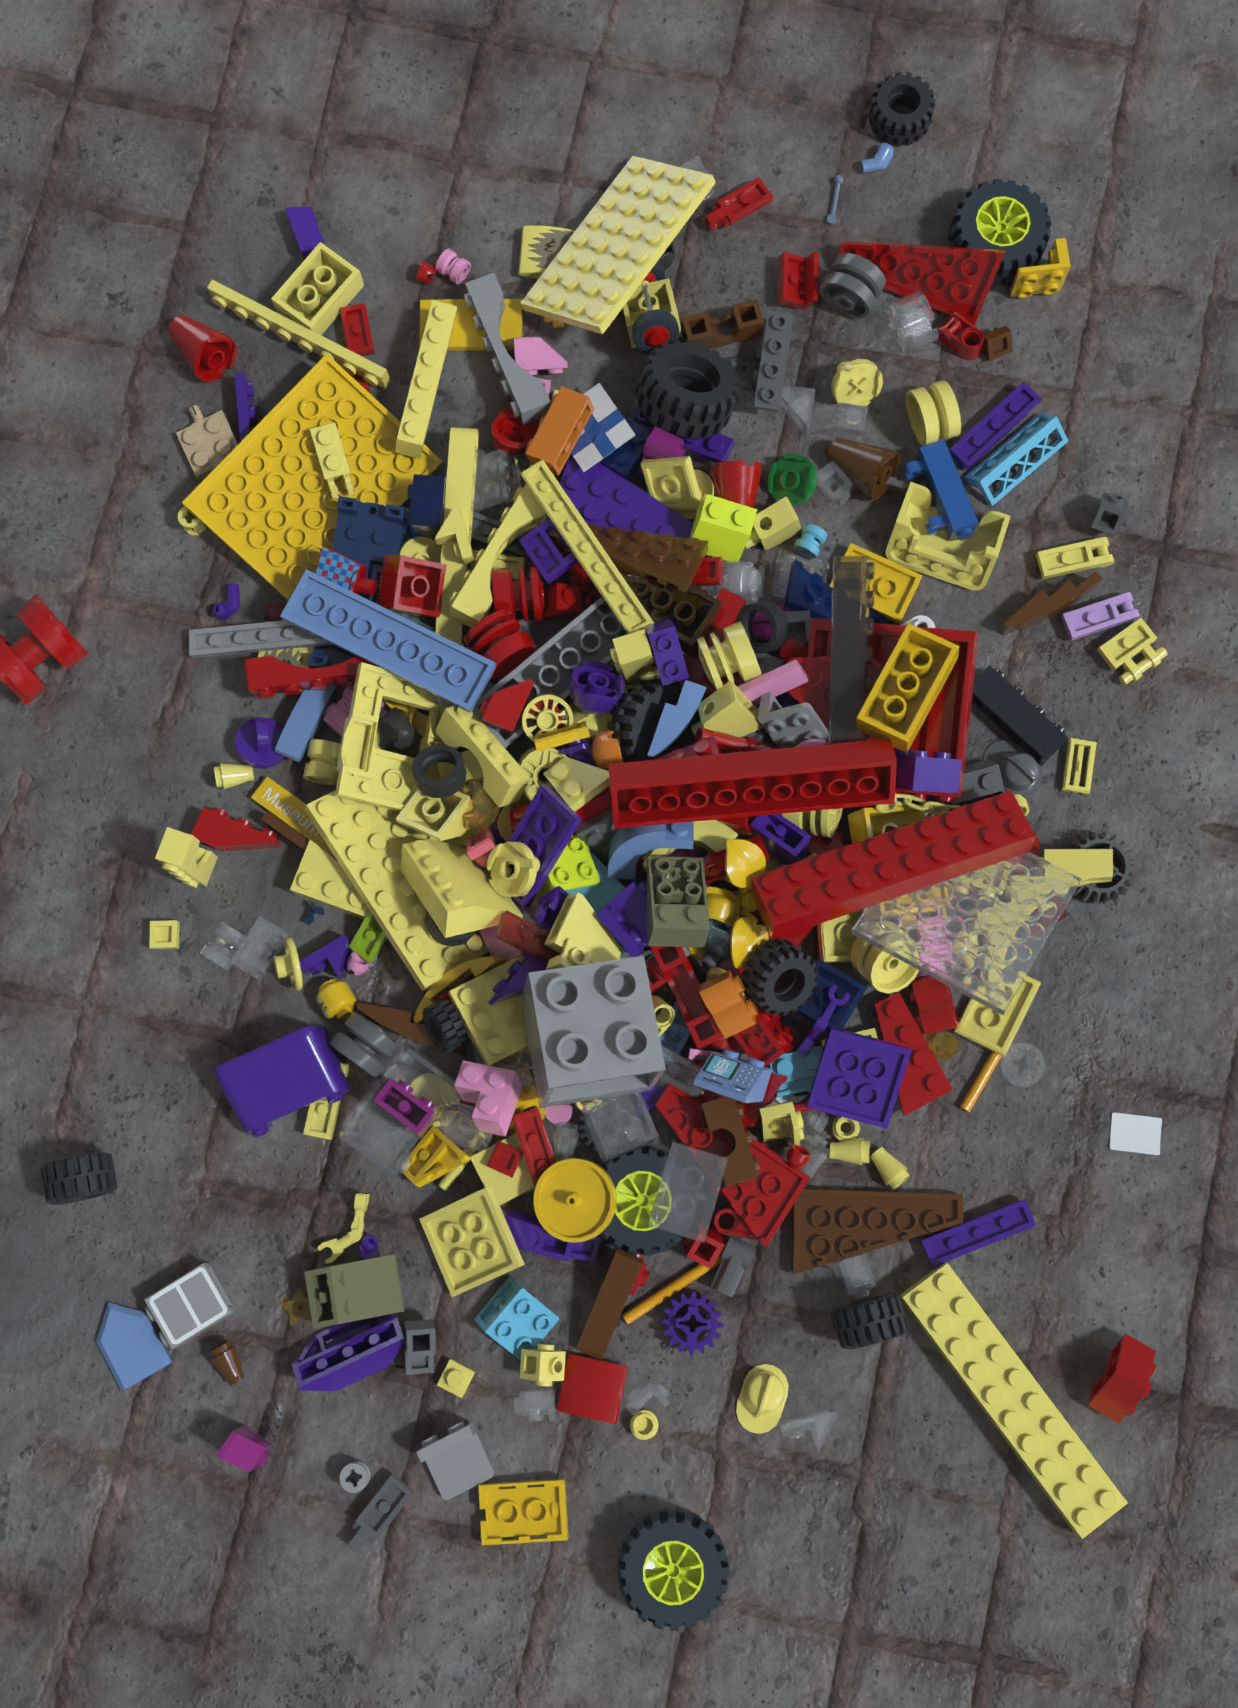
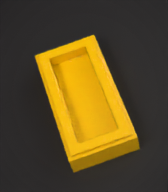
M580 722L533 737L536 750L539 752L590 737L586 722Z

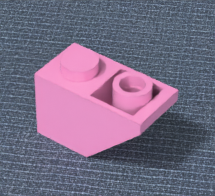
M541 336L514 338L515 362L530 375L537 374L538 369H547L548 374L563 373V368H568V361Z

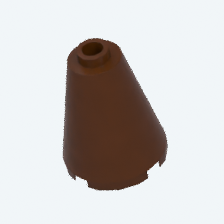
M843 438L831 440L825 449L826 461L868 498L873 500L880 499L890 487L886 483L890 476L895 478L900 465L901 457L894 450Z

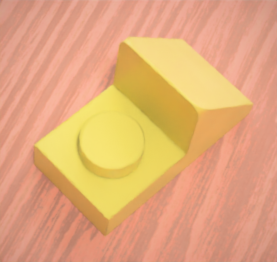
M459 505L452 508L436 535L435 541L437 545L457 540L458 542L453 543L457 559L462 557L464 564L467 565L474 563L475 559Z

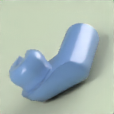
M888 143L880 144L874 158L861 160L862 173L884 170L893 157V147Z

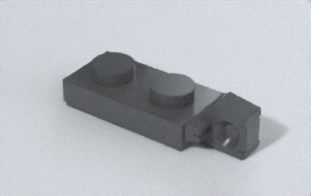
M392 1474L356 1519V1523L352 1528L357 1531V1534L349 1542L348 1546L357 1552L366 1540L371 1544L378 1540L415 1491L396 1475Z

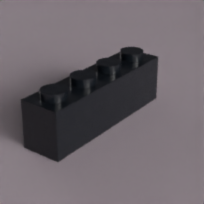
M989 665L974 680L972 703L1016 744L1033 756L1042 767L1069 739L1065 735V730L1059 724L1052 723L1045 717L1046 713L1041 707L1032 705L1026 699V694L1019 687H1013L1007 682V678L1002 671L997 668L993 669Z

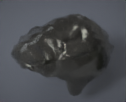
M393 707L392 710L379 717L378 728L383 737L379 746L391 748L397 754L415 758V730L410 722V717L402 709Z

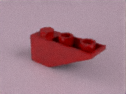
M556 583L544 591V618L573 621L602 596L595 588Z
M204 807L190 834L196 837L200 844L219 852L280 848L282 845L276 839V833L262 828L261 831L251 828L253 825L251 822L240 817L236 821L227 817V812L217 807H213L212 810Z

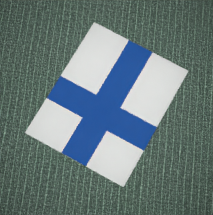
M600 383L583 394L589 396L594 411L571 452L583 472L635 436V433Z

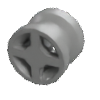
M362 1461L349 1463L340 1473V1484L345 1491L350 1493H357L363 1490L371 1479L369 1466Z

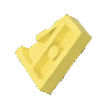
M568 757L562 758L543 773L574 812L610 786L609 771Z

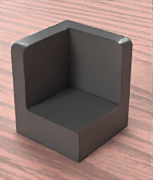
M810 611L784 612L789 625L787 638L796 637L801 639L808 650L811 628Z

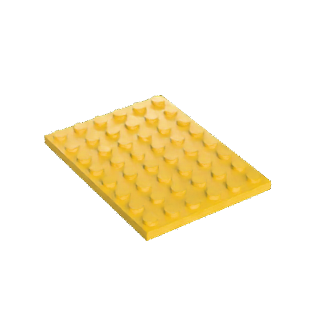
M328 354L299 381L182 502L193 515L287 601L292 596L305 570L307 569L315 573L322 547L324 546L332 550L339 514L337 508L339 498L332 499L328 483L324 480L310 429L331 423L336 424L355 493L348 495L342 477L334 479L335 486H337L339 492L338 497L355 498L359 502L364 503L369 502L384 506L389 504L402 507L443 463L425 444L420 459L396 453V441L401 422Z

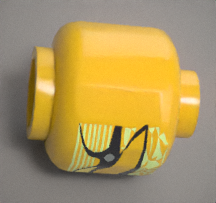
M332 979L319 987L316 1001L325 1017L330 1020H346L357 1004V999L349 985L345 981Z

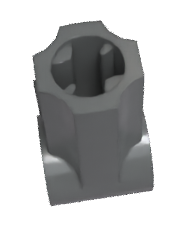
M730 1236L720 1257L721 1263L713 1277L710 1288L733 1297L743 1271L747 1270L756 1247Z

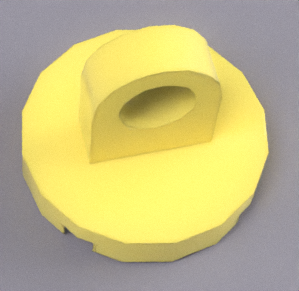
M867 359L842 362L838 364L837 372L832 380V395L846 409L865 407L871 403L870 400L874 396L877 397L881 392L883 377L875 363Z

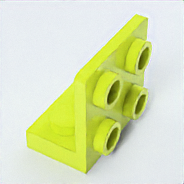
M576 834L572 835L538 892V899L557 886L562 887L565 891L595 886L600 883L589 847Z

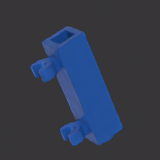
M945 440L920 447L916 461L906 463V469L903 472L906 480H912L922 475L927 488L932 493V500L939 516L928 519L929 524H926L928 534L933 535L945 529L949 541L957 538L958 540H965L971 537L978 525V520Z

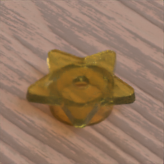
M296 1289L293 1299L282 1303V1307L290 1315V1325L293 1326L300 1320L312 1323L309 1299L305 1297L300 1289ZM299 1305L303 1306V1309L301 1311L298 1310Z

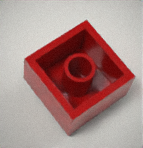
M385 555L378 605L393 612L418 617L439 618L446 564L404 555Z

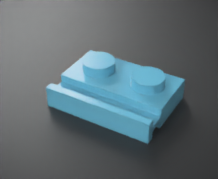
M822 1045L813 1047L807 1057L796 1051L783 1054L769 1064L770 1069H772L771 1073L788 1075L786 1082L776 1092L777 1097L811 1089L823 1050Z

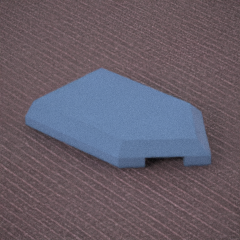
M108 1302L96 1342L123 1392L173 1362L146 1312Z

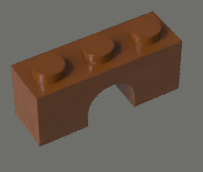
M755 299L732 305L731 312L720 318L711 319L708 317L707 312L683 317L681 332L684 342L692 341L693 344H703L707 346V349H713L762 337L764 321L758 300Z
M724 1097L702 1103L698 1107V1112L705 1135L720 1132L725 1134L731 1142L729 1155L718 1158L713 1162L721 1189L757 1179V1172H760V1166L755 1155L752 1156L749 1145L752 1144L748 1128L744 1129L741 1121L744 1114L740 1101Z

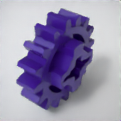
M692 1291L691 1298L687 1299L685 1294L681 1293V1301L677 1302L672 1299L673 1309L665 1308L664 1310L669 1315V1319H662V1323L668 1325L669 1328L663 1331V1334L672 1335L669 1344L673 1345L677 1342L679 1344V1352H682L687 1347L690 1355H693L694 1348H698L701 1353H704V1345L707 1344L713 1348L714 1344L711 1339L713 1337H721L716 1332V1328L723 1327V1323L717 1321L716 1318L722 1315L721 1311L714 1312L712 1310L716 1303L712 1301L707 1304V1295L705 1294L700 1299H696V1292ZM688 1304V1311L682 1317H674L682 1306ZM698 1305L703 1306L709 1312L711 1319L703 1318L698 1313ZM690 1315H695L697 1321L706 1324L695 1326V1331H690L688 1325L679 1322H685V1320L690 1319ZM674 1328H682L687 1334V1341L682 1340L676 1334ZM710 1329L709 1334L703 1340L697 1342V1335L703 1330Z

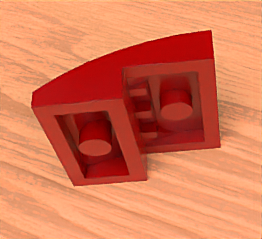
M569 1353L557 1411L617 1424L628 1366Z

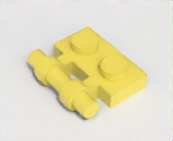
M1142 618L1135 621L1097 650L1113 671L1121 665L1126 672L1119 676V680L1123 685L1128 684L1130 681L1138 680L1142 677L1144 671L1150 667L1155 668L1161 663V659L1168 655L1164 647L1161 646L1154 651L1150 646L1157 640V637ZM1141 652L1144 659L1135 664L1131 658Z

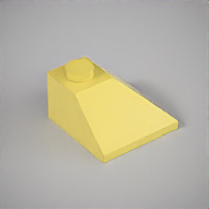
M417 789L397 816L396 821L436 840L443 841L464 835L478 816V813L470 796L459 791L445 798H431Z

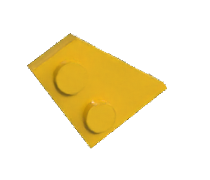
M433 1125L399 1166L398 1170L420 1188L469 1162L471 1157Z

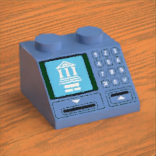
M723 1048L722 1052L711 1053L695 1078L693 1085L744 1103L763 1102L772 1069L764 1067L765 1062L749 1057L747 1061L738 1058V1052Z

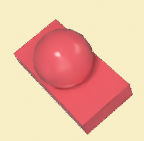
M490 827L480 831L466 841L467 855L471 861L475 859V862L483 868H487L488 857L493 848L497 846Z

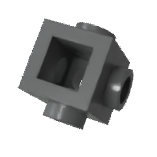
M1103 492L1100 501L1095 500L1089 515L1093 516L1091 527L1100 532L1117 536L1120 527H1125L1131 512L1127 511L1128 501L1119 494Z

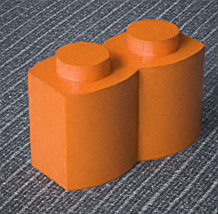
M730 971L699 985V993L725 1038L755 1025V1015L758 1014L752 999L747 1000L742 994L745 988L738 975L734 977Z

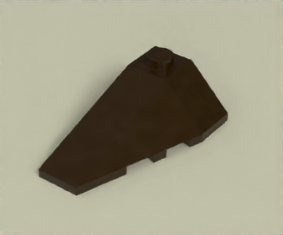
M622 575L654 624L671 619L676 628L681 650L696 658L699 654L697 639L704 637L705 642H707L721 609L722 601L697 588L690 587L687 593L678 590V587H675L674 584L663 585L649 582L643 578Z

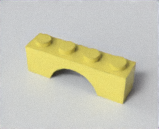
M644 629L612 639L615 648L610 649L617 672L623 677L624 683H628L631 686L639 684L642 680L658 679L657 672L652 667L654 659Z
M458 706L446 708L435 730L438 736L446 745L455 749L465 747L476 756L483 772V789L499 808L519 801L531 778L473 711L470 713Z
M167 827L155 859L163 864L162 869L169 871L168 873L182 881L181 883L197 888L198 884L207 887L218 856L211 851L199 848L200 841L193 835Z

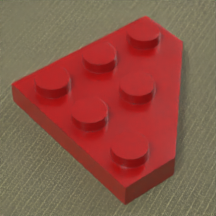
M870 654L791 658L787 663L797 660L807 674L808 682L788 692L799 703H809L824 725L834 734L868 698L884 667Z

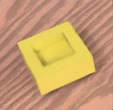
M177 920L150 921L149 948L179 949L180 922Z
M450 1359L437 1386L463 1398L476 1371Z

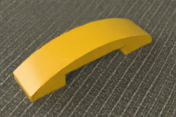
M506 955L472 959L449 970L442 976V979L431 986L423 997L413 1019L415 1023H424L422 1018L424 1016L422 1014L423 1009L438 1002L440 994L452 990L472 974L478 977L502 965L508 960Z

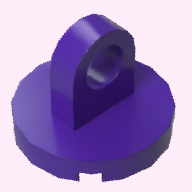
M258 717L248 720L240 726L236 733L235 749L238 757L253 768L266 769L276 766L284 758V755L275 752L284 727L279 722L270 718Z

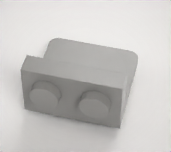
M771 692L761 695L758 720L779 749L793 748L810 739L830 741V732L809 703L782 708Z
M461 1421L447 1428L449 1434L439 1439L437 1435L425 1439L421 1442L423 1447L417 1451L420 1461H426L444 1500H449L485 1482L494 1475V1469L472 1422L464 1426Z

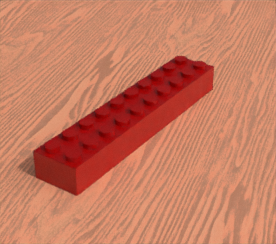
M891 739L608 764L614 829L894 804L897 759Z
M1011 790L752 877L751 894L771 940L1029 853L1036 836Z

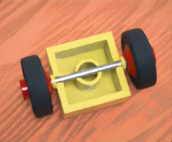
M658 260L623 307L632 349L638 348L645 353H650L659 345L666 342L670 344L672 341H677L679 337H682L679 315L669 278L665 279L664 267L660 260Z

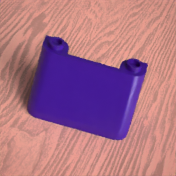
M317 1026L301 1028L230 1060L213 1070L221 1089L247 1135H253L254 1138L262 1136L269 1132L268 1128L272 1126V1121L317 1101L327 1100L328 1104L338 1102L344 1098L343 1094L351 1091L335 1048L329 1044L331 1038L328 1030Z

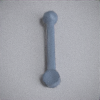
M837 175L834 178L836 185L830 215L827 216V224L830 226L835 225L837 222L835 213L840 185L844 182L842 175Z

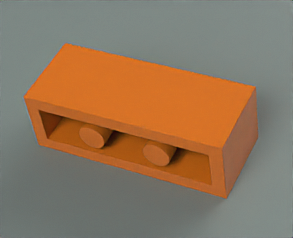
M561 386L558 394L553 396L546 416L541 418L537 433L527 444L525 454L531 465L543 459L550 471L559 476L594 411L589 396Z

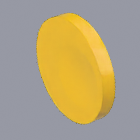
M581 1158L559 1161L550 1166L537 1182L534 1191L536 1216L542 1227L559 1240L574 1243L590 1240L601 1234L608 1227L615 1214L617 1196L614 1184L607 1172L592 1161Z

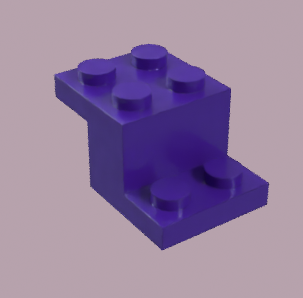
M639 875L605 904L596 915L631 957H636L648 944L646 927L647 878L642 880Z

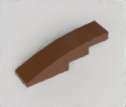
M1095 571L1078 587H1075L1068 580L1050 597L1041 590L1002 625L999 632L1002 635L1012 633L1057 615L1095 589L1103 578Z
M364 1003L357 1004V1009L383 1027L411 1041L439 1050L437 1045H434L433 1038L429 1037L428 1029L423 1024L414 1023L415 1014L412 1011ZM462 1045L449 1053H454L463 1056L465 1045Z

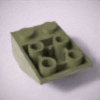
M647 857L646 927L648 946H705L710 931L703 858Z
M395 1254L304 1272L313 1329L405 1311Z

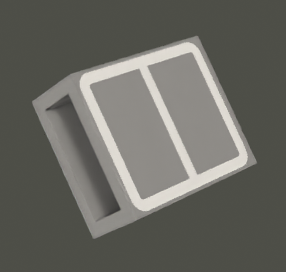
M210 1263L201 1264L145 1299L148 1305L145 1307L147 1315L153 1322L156 1321L161 1329L159 1336L167 1347L170 1345L171 1349L179 1348L237 1312Z

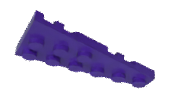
M570 454L560 485L586 524H595L596 526L607 528L619 527L622 530L630 531L642 530L647 533L660 535L670 534L682 538L690 537L693 527L691 521L600 462L583 472L573 455Z

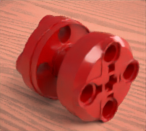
M34 595L24 603L21 609L16 612L30 630L12 645L0 634V680L26 705L38 697L47 687L34 669L49 656L53 655L68 670L89 654L37 595Z

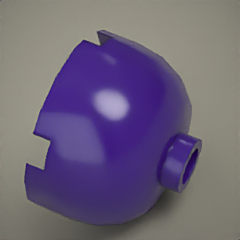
M598 661L583 662L581 667L577 668L576 666L571 675L569 693L572 702L579 709L590 714L601 715L607 713L619 703L625 688L623 677L620 674L617 677L611 672L612 667L608 664Z

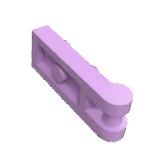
M1131 592L1064 613L1061 619L1070 641L1139 619L1138 609H1134L1132 604L1134 599ZM1117 606H1122L1124 613L1119 614Z

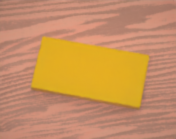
M504 299L505 309L501 318L500 337L506 350H514V338L522 337L523 308L520 304L522 299ZM420 300L419 348L432 300ZM435 300L457 306L455 323L447 351H486L482 341V337H484L483 331H477L472 317L475 313L473 309L468 310L465 300Z

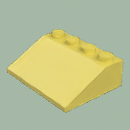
M432 839L402 844L401 871L445 938L522 920L523 915L512 899L499 895L491 887L489 879H492L489 874L491 870L479 866L475 859L471 861L466 853V847Z

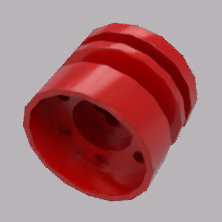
M536 565L531 566V578H526L524 566L519 569L518 579H513L510 568L492 569L495 612L502 609H510L516 619V611H521L524 621L529 622V610H534L535 621H542L545 606L543 580Z
M502 609L488 615L473 626L464 638L465 644L468 648H471V651L496 663V668L490 677L492 680L508 675L536 651V646L529 635L524 631L518 632L521 628L520 622L515 620V616L510 609Z

